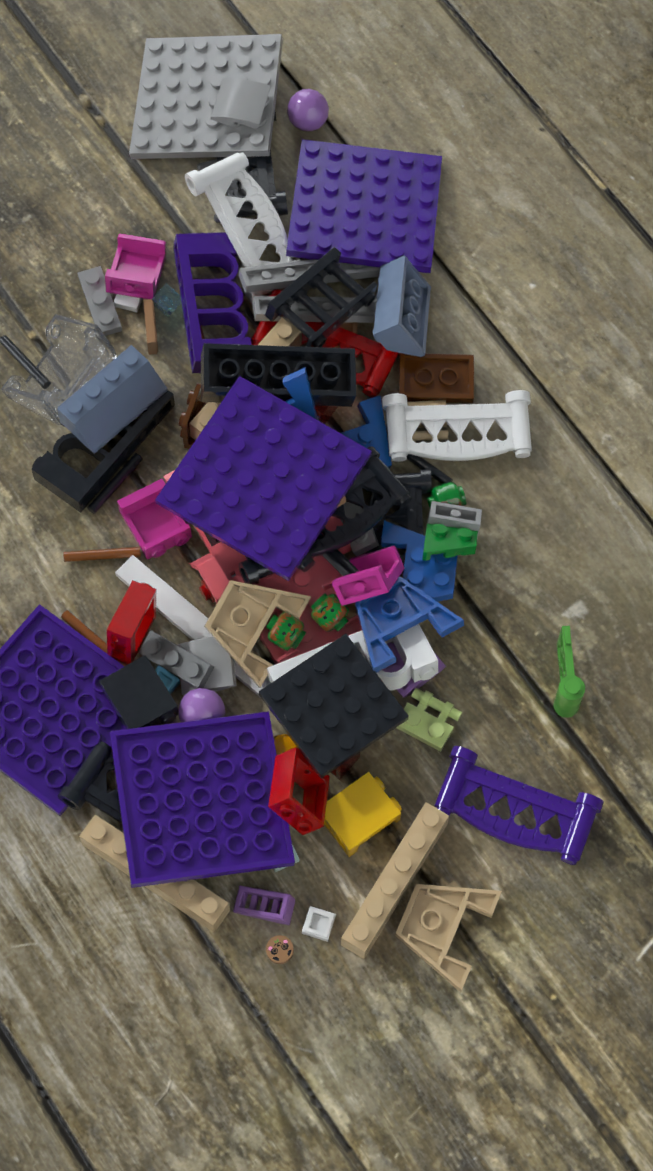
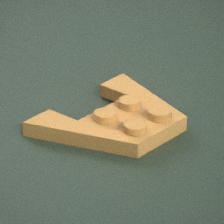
M230 580L204 627L255 684L261 688L268 675L267 668L273 666V664L252 653V648L275 607L299 619L311 596Z
M416 884L395 936L458 991L462 992L472 965L450 957L447 953L465 909L468 908L492 918L502 891Z

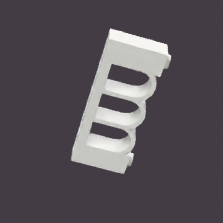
M419 624L385 642L386 644L390 642L395 644L405 664L404 667L397 672L390 673L381 670L376 674L389 690H395L405 686L411 677L415 683L420 680L431 679L438 673V659ZM362 630L349 635L348 637L371 666ZM329 644L268 667L269 682L272 683Z

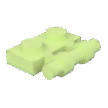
M415 688L411 697L420 702L417 707L407 702L404 710L409 715V718L396 728L441 752L454 729V726L446 723L448 717L458 721L462 712L454 708V704L448 701L444 703L433 697V693L427 690L423 692ZM428 706L441 712L438 718L425 712Z

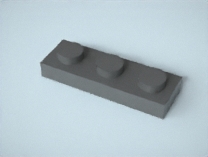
M150 630L138 652L143 656L146 655L149 660L197 688H204L215 667Z

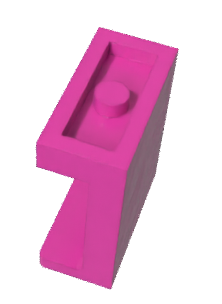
M119 234L117 238L118 248L112 267L107 269L105 274L106 292L154 300L166 260V242Z
M163 479L117 501L121 516L147 560L152 557H160L168 549L174 546H182L192 538L189 524H186L182 518L155 502V499L165 486Z
M387 547L351 558L349 561L359 572L333 580L332 585L341 606L388 593L404 570V565L396 547Z

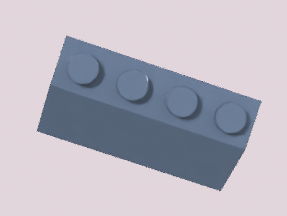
M402 256L380 266L373 336L386 350L422 357L425 356L431 286L408 258Z
M130 345L57 408L60 422L95 454L168 390L150 362Z

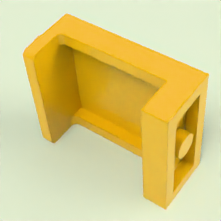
M367 772L332 797L326 804L324 826L348 857L358 852L360 845L393 821L397 823L401 819L400 811L402 808L394 797H388L384 791L386 788L379 777H373L370 772Z

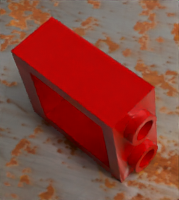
M132 580L107 628V654L126 664L134 661L156 618L157 589L151 585Z
M297 747L275 756L268 807L301 835L324 827L330 776L327 774L320 778ZM294 782L304 789L302 804L292 797Z

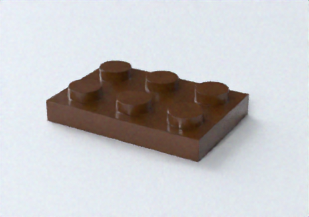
M400 353L399 394L406 395L407 402L446 400V403H473L474 355L425 354V356L419 357Z

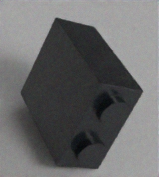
M146 655L99 681L103 693L126 729L170 724L179 715L176 702Z

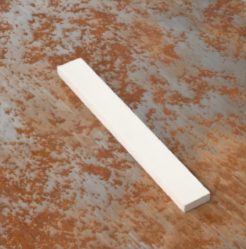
M134 555L115 572L116 576L128 587L132 580L139 583H147L157 589L156 610L192 641L213 637L204 627L208 618ZM234 660L236 678L259 696V691L270 684L268 675L261 688H259Z

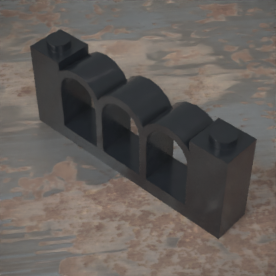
M169 390L166 391L143 411L145 413L132 427L127 425L118 434L123 438L110 452L100 448L94 454L73 433L63 435L53 446V454L47 451L42 457L40 456L34 461L31 469L34 480L81 513L175 406L174 394ZM71 449H81L101 463L85 478L61 460L65 452Z

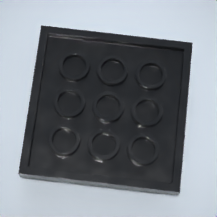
M344 634L259 691L261 699L320 778L341 766L409 718V715L376 672H373L370 664L347 634Z

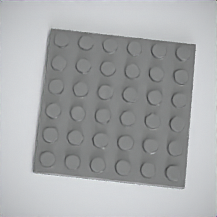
M282 34L146 38L129 151L131 159L229 157L235 153L240 154L242 152L246 157L270 156L283 45ZM223 78L247 79L271 85L258 129L234 122L232 127L211 120Z

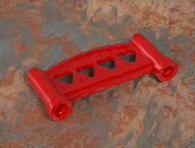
M274 289L270 296H277L282 290ZM260 321L251 339V344L258 345L278 321ZM305 322L316 332L325 325L323 322ZM341 327L337 328L327 337V341L322 347L335 348L340 345V348L355 349V357L362 354L365 370L362 373L356 372V385L363 386L362 392L371 398L376 397L380 394L390 370L400 353L386 350L381 343ZM303 333L301 345L308 342V338Z

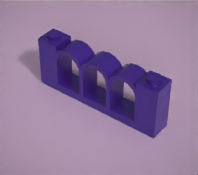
M226 232L176 234L173 244L192 374L201 373V352L204 343L252 345L251 338L246 337L248 332L247 320L240 312L243 293L241 288L235 283L238 274V263L235 256H238ZM191 267H220L229 276L220 279L193 280ZM195 296H225L234 304L229 308L197 309ZM229 325L239 335L233 338L202 339L200 326Z

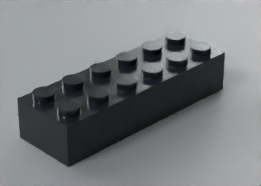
M204 343L201 352V402L221 403L239 376L279 399L287 401L292 396L283 385V378L306 367L315 406L352 407L356 398L355 349Z

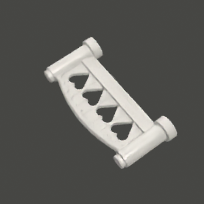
M243 152L240 154L235 153L198 172L193 170L185 174L186 184L194 196L205 192L245 268L297 262L292 257L286 256L288 238L282 221L266 193L252 176L246 172L245 168L249 165V162ZM233 180L241 182V189L246 192L245 198L225 196ZM249 201L252 203V210L256 211L258 215L257 219L236 217L244 202ZM256 223L264 225V232L269 235L267 241L248 239ZM268 244L275 246V253L279 254L280 262L259 260ZM272 290L248 292L245 295L252 303L253 296H264L272 292Z
M525 390L508 392L505 395L506 403L433 406H408L407 396L404 394L385 395L382 398V404L387 416L389 456L394 462L405 461L408 454L444 461L478 460L513 451L517 458L529 457L532 451L528 405L531 404L530 392ZM494 421L497 422L506 434V440L496 439L495 441H490L487 439L486 434ZM445 422L458 438L456 442H450L449 440L446 442L438 441L437 435ZM469 422H472L482 435L481 441L472 439L466 442L462 439V434ZM420 423L423 424L432 436V442L426 443L422 441L421 443H415L412 440V436Z

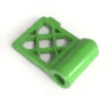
M562 626L557 641L560 683L553 707L558 715L569 718L577 714L585 693V684L581 678L575 676L570 626Z

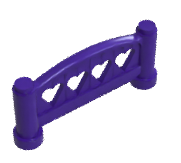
M453 746L449 756L452 760L435 802V808L449 816L455 813L473 827L503 842L533 850L559 852L562 855L561 861L570 865H576L577 861H580L596 813H600L604 801L602 799L580 792L576 802L567 800L475 765L478 757L475 752L461 746ZM479 787L482 788L486 805L483 810L475 809L474 805L468 807L463 802L465 797ZM505 796L507 797L511 817L507 820L501 819L499 815L492 816L489 813V808ZM530 805L532 806L536 822L534 829H527L525 825H517L514 822V817ZM555 815H557L561 830V837L558 839L552 838L550 834L543 835L539 831V827Z

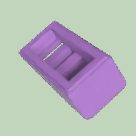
M239 886L233 912L289 925L295 899L290 894ZM248 894L252 895L249 909L245 908ZM262 897L260 909L256 910L258 899ZM273 900L271 912H267L269 901ZM281 902H283L280 914H278Z

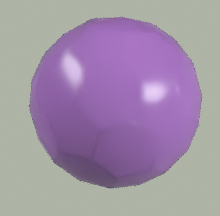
M302 89L296 92L291 97L287 109L290 122L302 131L319 129L326 122L329 112V106L325 97L320 92L312 89Z
M197 688L189 691L182 698L178 708L181 722L225 716V706L221 697L215 691L206 688Z

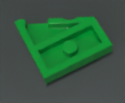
M427 523L422 560H430L431 555L444 553L443 556L445 558L475 554L478 531Z

